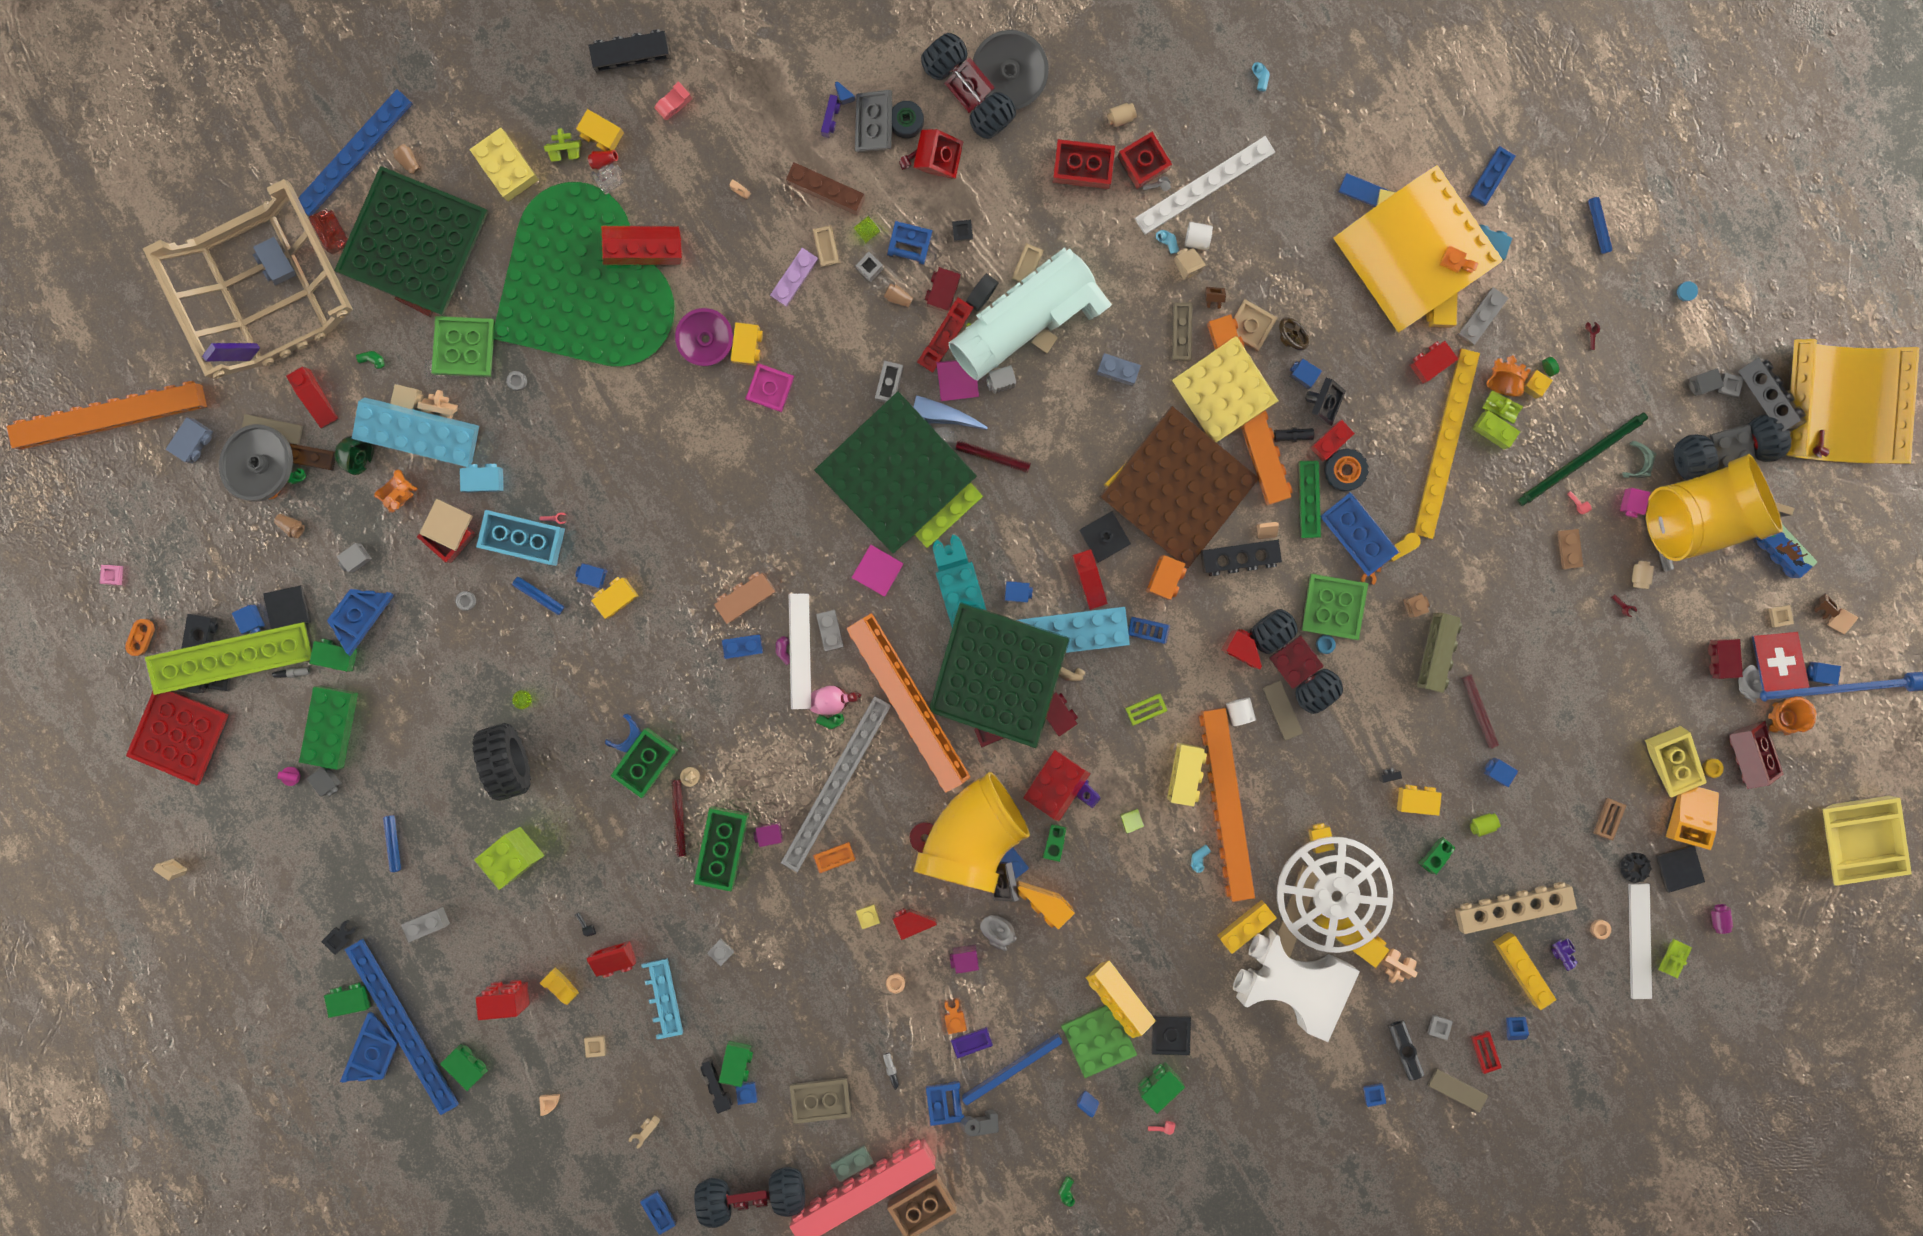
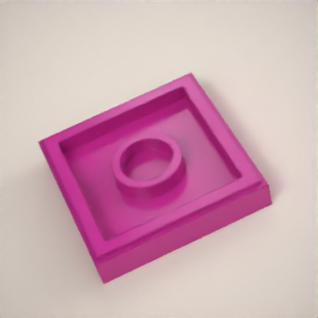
M957 360L937 362L941 401L979 397L977 380L969 376Z
M758 363L745 399L782 413L795 376Z
M870 544L852 578L885 597L904 563Z

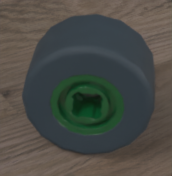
M912 101L898 102L892 107V131L901 138L910 139L917 136L924 125V115L921 108Z

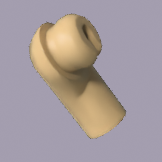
M1062 667L1059 676L1067 681H1081L1084 679L1085 671L1076 668L1075 673Z

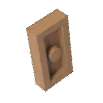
M1579 529L1558 531L1562 569L1584 567Z

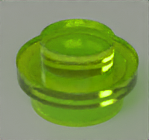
M519 690L513 695L512 702L516 708L526 709L531 705L532 697L528 691Z

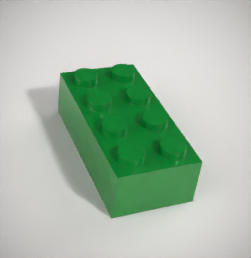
M325 686L313 687L299 763L335 770L344 768L358 693Z
M715 806L709 808L694 884L732 892L735 886L749 813Z

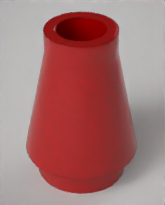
M615 150L593 151L588 155V163L592 169L600 170L618 161V154Z

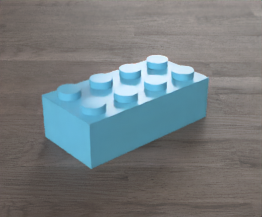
M485 510L476 547L556 566L565 528Z

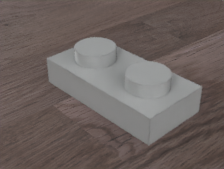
M831 610L816 614L825 651L844 647L836 611Z

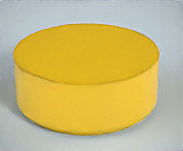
M1710 758L1703 763L1702 769L1706 776L1717 778L1722 775L1724 766L1720 760Z

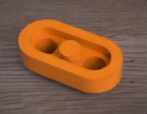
M139 619L134 622L125 644L128 654L141 656L147 651L155 630L152 621ZM144 625L147 626V631H146V632L143 631V626H144ZM137 643L140 644L139 650L136 648Z

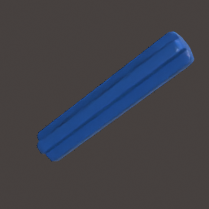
M1594 197L1589 199L1588 203L1602 254L1611 252L1613 248L1600 198Z
M516 577L512 585L555 614L560 615L564 610L562 604L522 578Z
M389 815L383 817L389 871L398 872L401 870L396 823L395 817Z

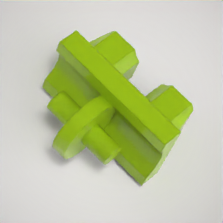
M558 128V134L551 135L552 141L559 140V142L549 143L544 146L545 152H548L550 160L553 162L562 160L561 150L567 149L569 159L579 158L582 142L581 140L565 141V139L572 138L571 133L564 134L563 129Z
M1492 390L1482 408L1514 424L1523 406Z
M1672 939L1658 970L1678 979L1683 966L1687 965L1686 960L1692 947Z

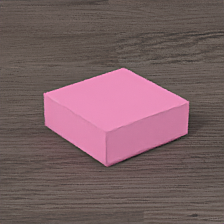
M101 565L100 584L122 585L123 566Z

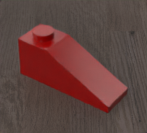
M302 366L286 375L294 392L321 429L338 420L310 369Z
M1092 550L1072 555L1089 610L1108 604Z

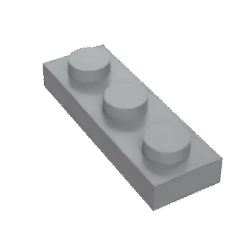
M1492 287L1457 335L1472 346L1475 345L1508 300V297Z

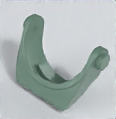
M1637 441L1630 442L1631 446L1637 447L1642 451L1645 461L1643 468L1636 474L1623 472V477H1650L1656 453Z

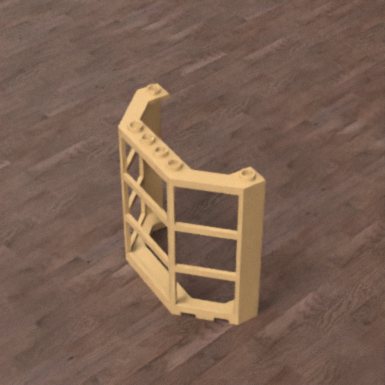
M285 179L267 187L272 198L270 202L265 201L263 205L194 239L186 240V244L177 246L175 242L166 243L159 240L142 248L207 377L219 379L228 374L260 366H269L279 357H288L292 354V351L304 349L309 346L308 343L326 338V334L330 333L353 310L291 183ZM289 200L305 230L291 247L276 218V215ZM270 220L285 249L284 254L286 258H289L304 290L243 319L228 287L265 270L263 264L257 265L224 282L209 250ZM308 238L324 268L310 285L294 255ZM203 252L218 284L176 293L161 261ZM327 277L341 303L340 306L328 311L329 316H332L328 321L313 294L315 289ZM221 290L237 322L195 331L180 299ZM308 296L322 327L263 356L258 351L254 356L255 360L232 366L220 364L213 368L211 362H205L202 357L205 350L199 340L200 337L240 328L246 342L255 343L247 325Z

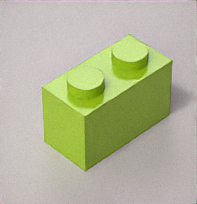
M1489 410L1483 412L1472 427L1473 430L1503 450L1510 448L1520 433L1519 430Z

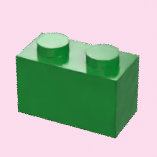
M321 638V641H314L309 664L350 672L353 671L358 649L356 648L352 655L349 656L341 643L340 645L333 644V640Z
M360 982L348 985L349 988L342 989L341 986L329 989L330 992L324 995L328 1018L365 1011L372 1007L370 994L365 984L360 985Z
M734 1041L727 1043L719 1083L742 1087L743 1082H747L750 1070H746L747 1064L751 1063L753 1052L750 1051L751 1045Z
M462 1044L455 1048L440 1063L466 1091L488 1071L484 1062L476 1059L472 1055L471 1049Z

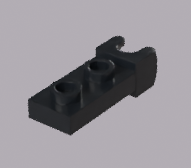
M708 1057L703 1060L700 1068L702 1075L708 1079V1090L711 1095H714L712 1102L717 1114L731 1109L733 1102L729 1091L725 1092L722 1083H719L720 1078L712 1057Z

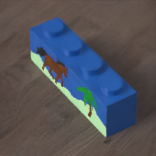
M1783 524V531L1765 539L1756 537L1757 544L1771 554L1770 558L1775 563L1780 564L1784 568L1783 572L1790 578H1801L1817 563L1814 557Z

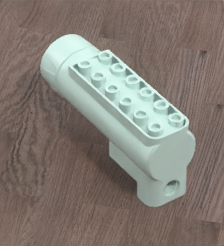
M1064 247L1051 257L1052 262L1050 259L1036 269L1038 273L1033 271L1021 280L1023 285L1019 282L1006 292L1008 296L1004 294L992 303L993 308L988 306L976 316L979 319L970 326H967L966 330L949 342V348L953 356L969 376L978 381L993 368H997L1007 357L1043 329L1048 327L1052 331L1079 310H1082L1086 317L1091 320L1112 305L1096 284L1088 266L1071 249L1066 250Z

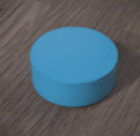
M1691 281L1684 282L1677 288V296L1682 301L1693 300L1698 294L1697 285Z
M1322 635L1317 638L1315 646L1318 652L1329 654L1334 651L1336 643L1333 637Z

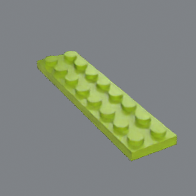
M305 622L146 656L144 658L153 693L156 695L309 661L312 649Z

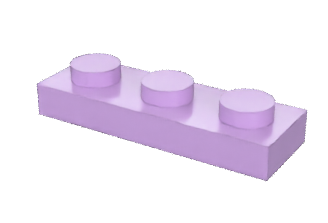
M801 248L770 296L787 307L819 259L804 248Z

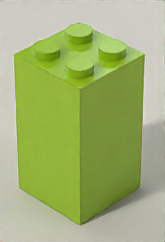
M518 827L503 835L475 858L474 861L500 890L525 873L543 858L544 854L524 830Z

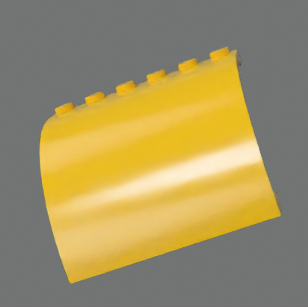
M1438 165L1394 193L1334 237V240L1398 333L1503 261ZM1450 245L1467 253L1465 259L1479 263L1476 271L1469 273L1460 269L1456 273L1441 266L1440 262L1447 247Z
M1816 339L1794 340L1790 392L1795 398L1793 402L1796 407L1800 406L1805 412L1806 416L1804 418L1807 422L1790 433L1791 448L1786 456L1846 463L1911 464L1920 348H1851L1819 345ZM1820 430H1825L1824 447L1829 449L1830 452L1827 457L1822 455L1819 458L1813 453V449L1818 445Z

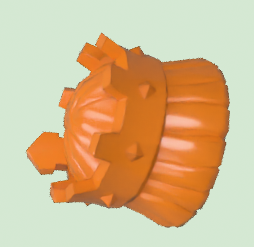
M1514 355L1507 357L1508 362L1502 363L1501 358H1498L1497 361L1495 360L1492 376L1486 382L1487 387L1506 396H1522L1524 394V383L1531 370L1527 369L1525 371L1526 365L1524 364L1520 366L1515 364L1517 359Z
M397 469L394 471V476L374 493V497L383 502L382 504L388 509L389 513H393L399 509V506L402 507L409 498H412L414 494L411 491L416 492L418 488L414 487L408 480H405L402 471Z
M1794 696L1772 704L1774 707L1773 711L1768 714V719L1773 721V724L1769 726L1771 732L1777 733L1781 731L1784 735H1790L1798 731L1806 732L1814 727L1817 713L1809 700Z

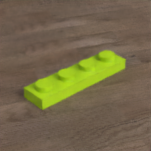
M972 483L968 484L914 535L928 548L972 508L983 495Z

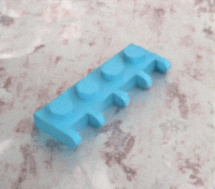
M668 958L642 963V968L649 967L651 979L645 980V985L652 984L655 998L649 999V1004L656 1003L659 1014L658 1017H654L652 1020L653 1022H660L662 1033L657 1034L656 1039L682 1035L683 1028Z

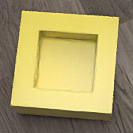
M874 904L856 910L862 929L880 923Z

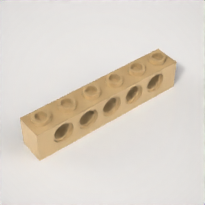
M1558 882L1553 884L1554 887L1546 888V886L1534 888L1535 891L1531 892L1522 890L1516 892V895L1513 896L1505 894L1497 896V899L1491 901L1490 899L1479 900L1478 904H1461L1460 908H1455L1459 930L1464 934L1575 910L1577 906L1573 888L1565 884V882ZM1555 894V901L1553 903H1550V896ZM1534 898H1536V899H1537V904H1536V906L1531 907V905H1530L1531 901H1532ZM1518 902V909L1512 911V905ZM1500 907L1499 914L1494 916V908ZM1481 911V917L1475 920V913Z

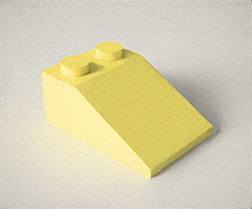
M1679 726L1645 740L1650 757L1670 797L1707 783L1691 732Z

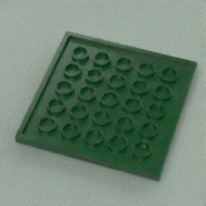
M380 166L334 271L444 316L489 211Z
M899 391L814 469L822 480L892 554L977 477L976 473Z
M960 602L929 709L933 714L1037 748L1070 637Z

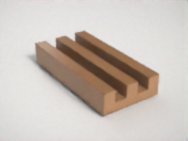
M1606 798L1593 833L1613 841L1627 805ZM1617 806H1619L1609 835H1607V831L1609 829L1610 823L1612 822L1615 810Z

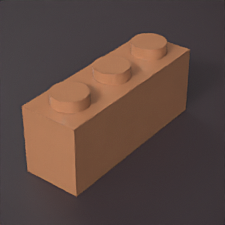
M754 573L748 578L749 582L744 585L742 582L732 588L734 592L728 596L724 593L716 599L717 603L714 606L726 624L731 623L776 593V590L764 573Z

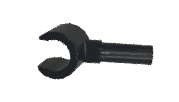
M579 912L576 913L575 916L582 926L583 935L587 937L595 935L594 925L587 926Z

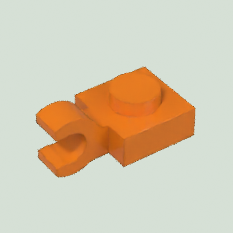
M1449 245L1440 265L1456 273L1460 269L1473 273V271H1476L1479 263L1465 259L1467 253Z

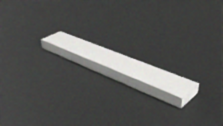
M789 594L791 709H811L809 594Z
M1628 884L1631 998L1652 999L1650 884Z

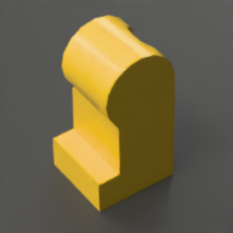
M1415 533L1404 534L1401 540L1394 543L1399 553L1389 562H1393L1419 547L1420 537Z
M556 967L540 982L544 988L549 989L566 1005L579 994L578 990Z

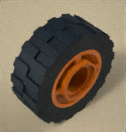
M1354 449L1336 451L1328 458L1325 464V478L1336 490H1355L1362 486L1363 482L1367 479L1369 466L1366 458ZM1344 465L1350 466L1351 473L1349 475L1342 473Z

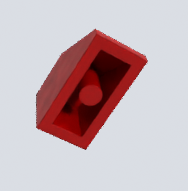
M902 908L896 911L892 918L901 940L937 925L935 918L913 909L906 910Z

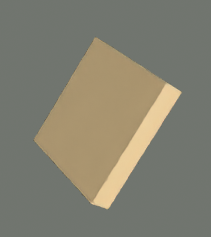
M1245 299L1234 316L1238 324V337L1241 336L1245 345L1259 352L1277 317Z
M436 499L419 534L456 551L473 516Z

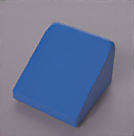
M838 81L835 82V88L842 106L856 101L855 96Z
M1526 1017L1506 1018L1508 1041L1525 1040L1528 1038L1529 1031Z
M1084 1091L1076 1100L1077 1106L1093 1118L1099 1101L1087 1091Z

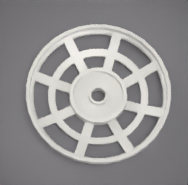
M1325 837L1305 844L1288 859L1279 876L1277 903L1282 920L1297 939L1316 950L1340 953L1365 945L1381 931L1391 912L1393 887L1386 866L1374 851L1353 839ZM1338 843V855L1325 856L1314 861L1308 854V851L1318 846ZM1346 845L1361 849L1371 856L1374 861L1365 868L1357 860L1346 857ZM1302 857L1308 867L1302 873L1297 887L1285 885L1291 868ZM1337 861L1336 872L1325 875L1319 867L1325 863ZM1345 863L1357 867L1361 872L1352 879L1344 874ZM1378 867L1382 870L1386 880L1388 898L1377 897L1376 884L1371 874ZM1313 871L1319 879L1314 889L1303 888L1306 879ZM1366 878L1370 885L1371 896L1360 895L1358 885ZM1334 891L1341 892L1340 900H1332L1331 896ZM1284 893L1296 895L1297 907L1302 917L1294 923L1290 921L1286 912ZM1302 896L1313 897L1316 908L1306 913ZM1359 903L1370 904L1366 915L1360 920L1355 914ZM1376 905L1386 906L1381 922L1370 934L1364 925L1372 917ZM1322 913L1330 918L1329 928H1322L1312 920ZM1348 917L1354 924L1351 928L1337 930L1339 919ZM1308 924L1315 931L1327 935L1325 946L1308 940L1300 934L1298 929ZM1358 930L1364 938L1350 946L1333 947L1335 936L1349 935Z

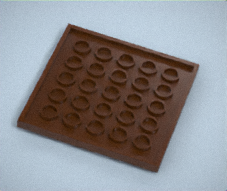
M1171 406L1103 491L1100 498L1173 558L1185 563V567L1189 568L1199 556L1201 550L1206 547L1259 478L1176 408Z

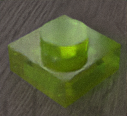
M869 216L853 227L865 244L881 232Z

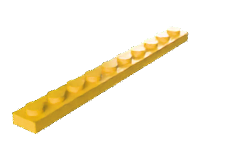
M1462 348L1459 350L1413 533L1429 539L1434 537L1480 356L1478 352Z

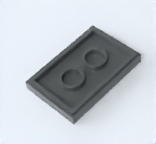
M881 90L856 94L855 152L862 153L891 149L892 91Z

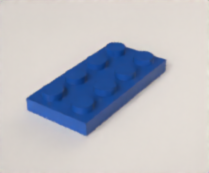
M1352 492L1348 493L1320 516L1367 576L1373 574L1399 553L1398 549Z

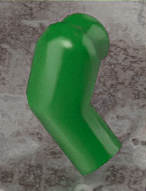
M375 351L356 354L359 364L369 361L374 364L376 369H381L385 365L384 358Z
M298 468L296 469L297 471L292 472L287 483L293 485L302 482L306 477L304 470Z
M838 713L827 718L819 714L815 723L828 729H834L844 723V716Z
M1066 1176L1058 1193L1062 1203L1072 1207L1075 1204V1199L1070 1189L1074 1180Z

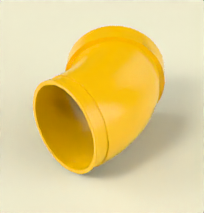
M1750 454L1730 461L1728 467L1655 489L1649 496L1646 509V523L1651 540L1657 550L1664 557L1672 561L1700 556L1756 537L1765 539L1783 531L1781 517L1772 492L1760 467ZM1660 516L1662 517V520H1663V524H1664V528H1665V533H1662L1661 528H1660V524H1659V517H1660Z
M988 772L984 777L978 778L964 788L942 811L930 831L923 852L918 853L913 872L986 892H995L999 877L996 870L1001 859L1012 847L1020 843L1021 840L1028 838L1030 833L1017 805L1003 784L992 772Z

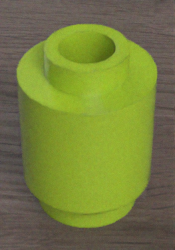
M1495 813L1472 819L1470 824L1472 833L1474 835L1477 834L1478 837L1495 832L1501 827Z

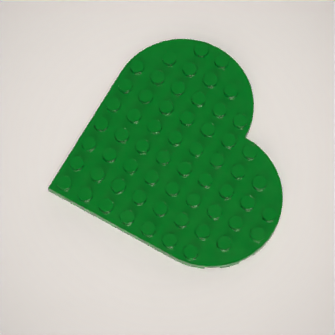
M565 182L543 190L527 205L520 218L494 325V340L609 367H628L643 362L655 355L654 353L665 344L674 325L676 308L671 287L662 272L655 265H603L601 226H630L625 211L609 193L588 183Z

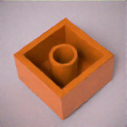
M1165 555L1160 556L1146 592L1166 600L1176 597L1179 591L1178 581L1180 579L1183 580L1187 570L1184 568L1185 563Z

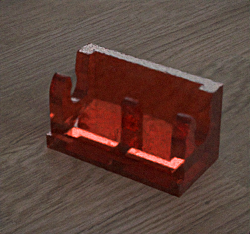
M324 209L308 217L327 252L333 255L344 249L348 238L332 210L327 211V209Z

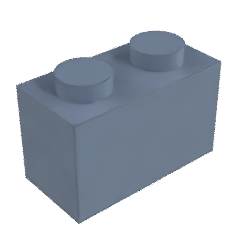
M275 237L253 247L256 253L252 255L258 265L263 264L266 269L262 272L268 282L272 280L276 286L296 276Z
M1104 353L1097 375L1133 386L1141 365Z
M186 417L166 450L184 462L193 463L199 459L202 448L210 442L213 431L197 420Z

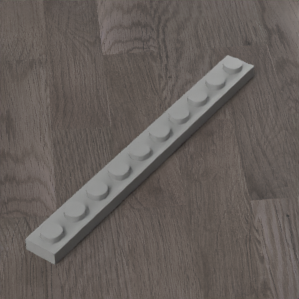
M874 696L781 864L795 872L799 871L890 709L891 704Z

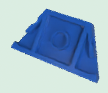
M349 589L327 619L347 655H352L394 597L392 593H375V591Z
M372 1012L367 1013L340 1080L342 1083L356 1080L366 1081L369 1079L382 1080L389 1068L398 1041Z

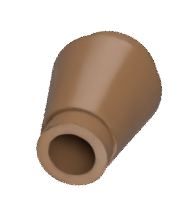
M402 144L393 150V158L410 174L420 169L410 147Z
M890 283L884 294L887 301L909 307L913 300V297L897 284L893 285Z
M278 514L274 519V523L290 538H299L304 532L305 526L299 520L282 514Z

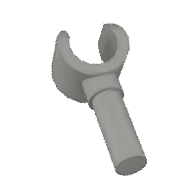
M1162 176L1157 182L1144 185L1143 190L1161 187L1163 191H1167L1171 188V182L1166 176Z

